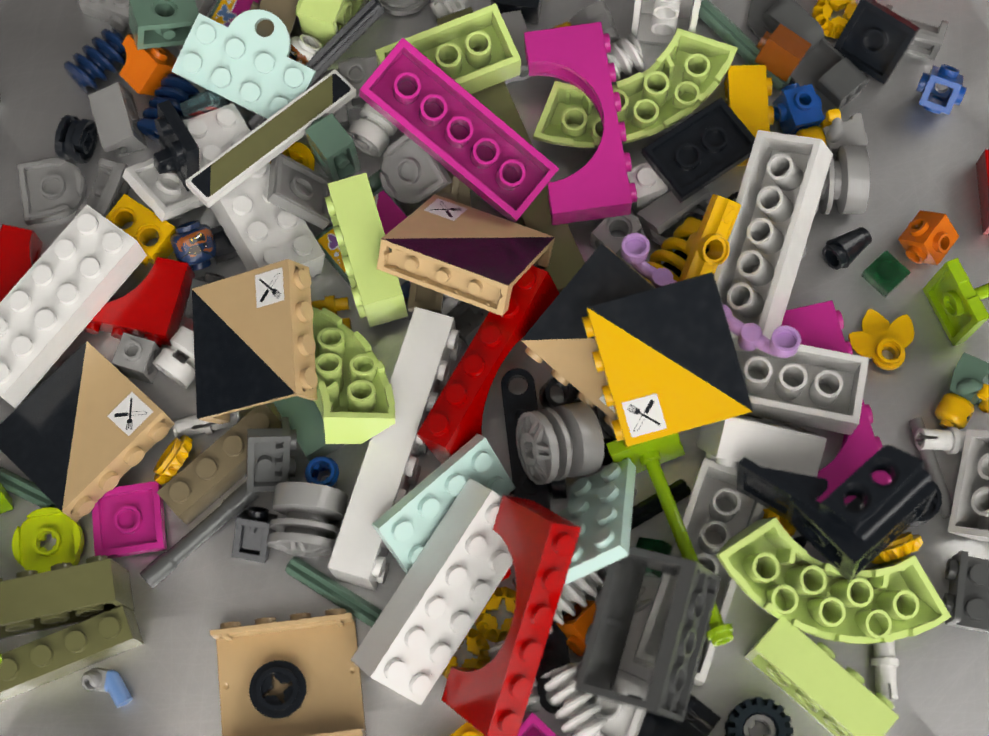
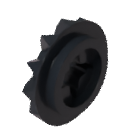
M283 660L268 662L261 666L251 679L249 687L251 702L256 710L266 717L273 719L289 717L302 706L307 694L306 678L299 668L290 662ZM273 676L281 684L292 683L291 686H288V689L283 691L285 703H282L276 695L265 696L274 689Z

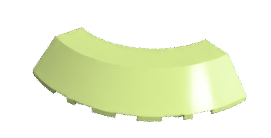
M677 28L667 48L650 68L642 73L638 72L626 79L617 81L616 85H612L613 92H619L621 100V111L617 112L618 122H624L626 129V141L622 142V144L638 141L657 134L691 114L720 84L732 64L738 47ZM555 81L534 132L533 139L568 147L598 148L602 139L603 129L600 116L594 104L576 86Z
M312 306L314 312L312 319L313 335L316 344L315 367L318 378V400H314L324 421L325 444H362L395 424V400L391 383L389 384L382 361H378L375 354L371 351V345L358 331L353 332L343 324L341 317L324 307L322 310H319Z
M776 517L757 520L731 537L716 554L729 576L762 609L777 619H780L783 615L792 623L791 626L822 639L855 644L894 642V640L921 634L951 618L950 613L915 555H907L888 563L884 562L872 568L864 569L848 582L831 564L823 563L807 554V551L785 531Z

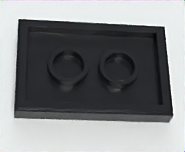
M720 97L642 148L641 154L681 203L748 159L755 137Z

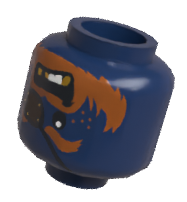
M199 220L190 221L175 227L176 233L171 236L170 242L177 261L189 263L193 271L212 265L210 259L215 257L216 242L211 228L207 224H200Z

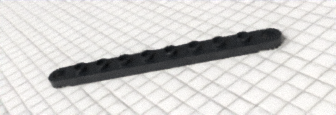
M521 368L511 369L501 380V391L512 482L516 487L513 490L514 497L532 500L551 510L548 483L537 485L529 479L521 465L516 445L518 419L525 412L538 411L534 378L527 370ZM517 377L523 378L528 383L527 390L519 395L511 393L508 389L510 381ZM554 620L552 622L553 633L548 635L536 674L538 696H540L539 702L547 712L555 714L563 705L554 707L547 702V691L544 685L551 678L541 677L554 669L570 664L569 649L566 643L567 637Z

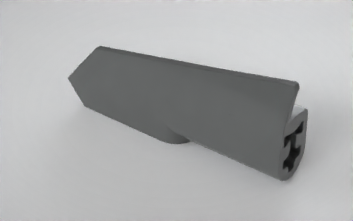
M751 0L747 25L759 40H761L766 31L773 33L778 25L782 24L812 44L792 73L791 80L800 86L813 85L815 93L821 99L824 118H826L825 113L827 110H840L866 87L869 78L824 38L825 34L821 25L795 0Z

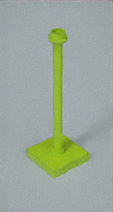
M958 258L946 262L922 289L953 346L964 343L989 319V314L981 301L989 298V283L973 288Z
M671 434L625 447L623 440L607 443L606 445L613 462L618 463L629 457L636 466V474L645 470L648 471L682 558L699 562L660 465L686 455L679 434ZM715 602L709 623L710 630L707 632L706 637L712 642L713 646H720L734 639L732 634L734 629L732 624H724Z

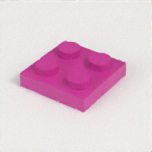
M153 481L115 487L111 491L106 492L95 503L92 509L95 556L106 555L108 558H117L167 550L163 499L157 494L162 485Z

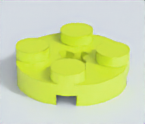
M53 507L37 509L26 516L28 519L22 523L21 527L18 526L12 538V551L16 561L25 570H36L38 573L51 571V566L59 563H72L73 566L79 564L80 556L84 549L82 527L78 521L75 522L60 509ZM48 534H51L52 538L56 539V544L51 550L47 551L45 547L40 546V543L46 540Z

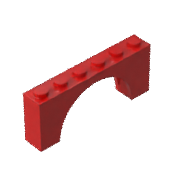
M5 224L1 226L0 302L41 256L43 242L33 230ZM157 257L146 278L128 294L107 302L83 331L90 334H99V331L111 333L112 337L121 340L123 333L155 341L159 348L162 347V344L171 346L170 339L180 327L195 273L189 266V263Z
M531 266L513 285L508 311L503 316L489 311L417 432L418 437L441 464L475 435H482V418L486 399L501 364L511 349L526 335L560 294L548 271Z
M503 495L493 530L506 543L514 564L516 602L512 623L501 649L486 666L481 669L451 666L441 699L484 736H518L581 531L580 526L532 500Z

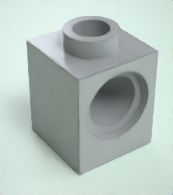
M633 213L631 215L605 218L591 232L590 246L596 250L602 243L622 258L621 246L624 237L616 238L610 233L614 230H621L626 234L625 236L631 233L641 234V223Z
M123 333L111 363L123 375L153 384L158 369L152 362L162 350L155 341Z

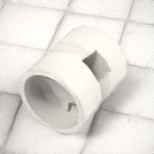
M366 102L360 111L361 118L354 120L347 133L353 139L358 150L372 157H380L390 142L388 136H393L398 128Z
M181 326L170 339L171 347L163 348L152 364L168 378L187 389L195 379L194 334L190 329ZM179 355L187 359L184 364L177 360Z

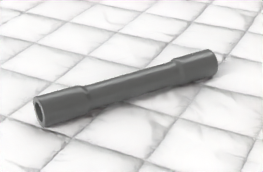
M245 481L186 536L140 572L142 578L152 588L156 587L177 568L179 563L231 518L239 515L259 495L256 492H247Z

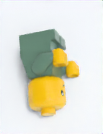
M965 352L963 353L954 369L949 389L950 393L943 395L934 412L936 418L941 421L939 423L940 426L945 429L948 427L965 428L975 411V404L978 405L981 411L989 413V363Z

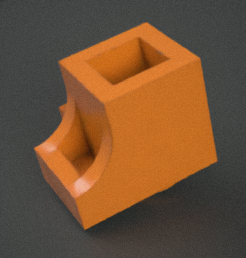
M128 34L122 43L126 51V62L119 75L138 94L155 96L154 93L158 87H161L160 83L163 77L168 76V74H174L171 70L177 58L168 49L162 47L137 50L133 35Z

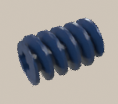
M111 28L112 31L108 29L101 31L103 40L98 37L92 39L94 48L88 45L82 47L85 57L75 53L73 55L75 64L69 61L64 63V68L68 75L86 93H88L86 86L96 90L99 88L95 80L97 77L105 82L108 80L104 72L106 69L114 74L117 73L114 65L115 61L125 65L126 61L123 54L126 51L122 45L125 38L113 28Z
M168 74V76L163 77L160 83L161 87L156 89L155 97L151 98L148 103L150 108L144 109L143 118L139 119L136 124L142 134L159 143L160 136L154 122L158 118L157 104L170 100L178 115L182 118H187L189 113L183 106L193 108L195 105L193 100L189 98V95L199 98L201 94L188 80L175 74Z

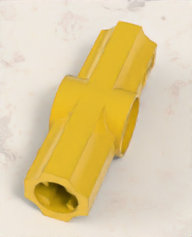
M712 194L698 231L691 234L687 240L686 249L688 257L678 282L711 272L715 274L717 266L726 261L730 252L728 238L741 208L739 203ZM710 242V249L706 253V246Z

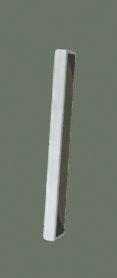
M334 69L185 180L186 186L207 208L211 207L306 135L305 130L310 127L313 121L321 117L324 118L330 113H335L356 97L357 90Z

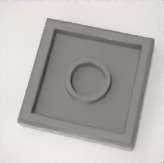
M279 154L271 160L267 201L324 230L330 223V215L324 197L330 196L327 183L332 181L295 160Z

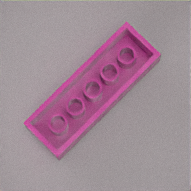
M403 37L359 89V97L509 221L515 223L559 170L555 164Z

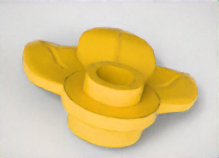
M870 308L861 322L862 331L852 332L848 335L852 349L858 355L871 358L874 364L883 370H894L900 367L905 360V348L914 340V327L908 314L902 315L890 323L880 313ZM886 350L891 352L893 358H884L882 355V351Z

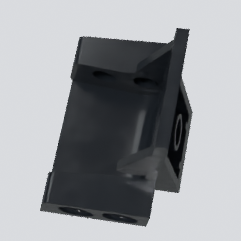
M891 445L883 446L821 503L817 499L828 488V482L824 478L760 467L746 457L738 462L737 490L786 519L848 582L928 510L937 488L930 483L932 476L923 468L924 460ZM879 470L885 471L891 476L892 482L886 485L878 484L872 479L871 474ZM856 496L847 506L845 505L844 499L846 497Z

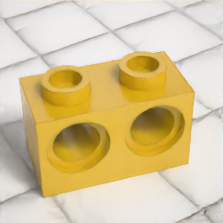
M126 194L120 198L105 217L120 229H122L124 224L133 222L129 228L122 230L136 239L146 253V258L141 262L145 266L148 263L154 265L157 257L167 259L174 251L170 238L176 233L175 226L168 221L162 222L154 212ZM159 238L156 244L146 246L151 239Z

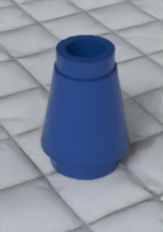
M326 456L312 459L305 468L307 483L336 488L339 477L337 463ZM324 476H329L324 481H321Z

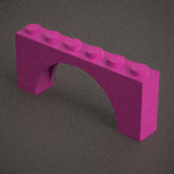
M601 22L524 32V49L529 76L554 77L576 86L594 104L600 116L603 129L601 142L595 154L586 165L564 179L548 183V201L552 226L631 215L632 203L637 202L635 183H629L627 172L632 171L631 157L629 152L623 151L622 142L626 141V129L624 122H618L617 112L621 111V100L619 92H613L612 82H616L614 62L608 63L607 53H611L609 33L603 34Z
M833 300L785 311L781 326L795 328L801 336L800 344L853 354L851 343L845 341L842 333L844 329L842 314L839 310H835ZM862 401L859 425L851 435H843V441L836 457L827 466L818 471L817 477L824 478L828 482L826 492L817 499L820 503L883 447L880 438L874 436L871 427L873 423L872 410L869 404H864V401ZM879 470L871 474L872 479L878 484L886 485L892 482L891 476L885 471ZM856 496L846 497L844 499L845 505L847 506Z

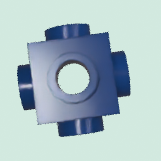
M942 64L940 67L933 65L929 74L923 72L916 91L921 92L918 104L930 112L949 115L953 105L959 106L967 88L962 86L964 76L960 75V71L952 66ZM936 83L944 85L947 88L944 90H939L936 87Z
M798 83L788 85L781 89L780 95L772 103L774 119L779 122L784 134L796 135L798 130L818 126L825 119L822 112L821 99L815 93L812 84L800 86Z

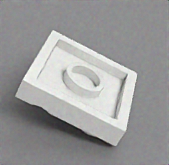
M154 158L132 165L124 170L123 179L162 222L171 218L173 220L179 219L186 212L204 205L191 190H186L175 170L159 174L154 166Z
M618 669L613 692L627 696L631 694L641 697L645 701L650 682ZM596 696L589 700V704L602 705V708L594 715L595 718H607L608 720L600 728L603 733L598 736H638L646 711L614 703ZM564 719L562 725H564L569 719Z

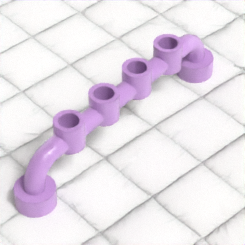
M631 233L624 237L621 255L640 275L651 281V284L656 288L677 282L673 279V274L669 269H656L646 262L650 249V243L646 236L640 233ZM723 305L729 329L732 333L739 336L738 344L743 350L753 351L758 348L769 355L781 358L792 357L798 351L801 336L795 328L780 326L774 330L771 339L762 335V330L757 324L741 322L732 316V311L728 306Z

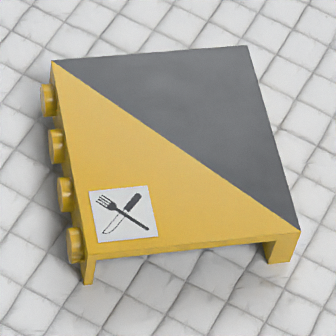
M713 272L587 307L588 316L582 317L587 338L594 337L597 351L592 352V357L597 373L604 371L607 385L601 386L606 406H614L617 419L611 421L617 442L623 440L625 447L753 412Z

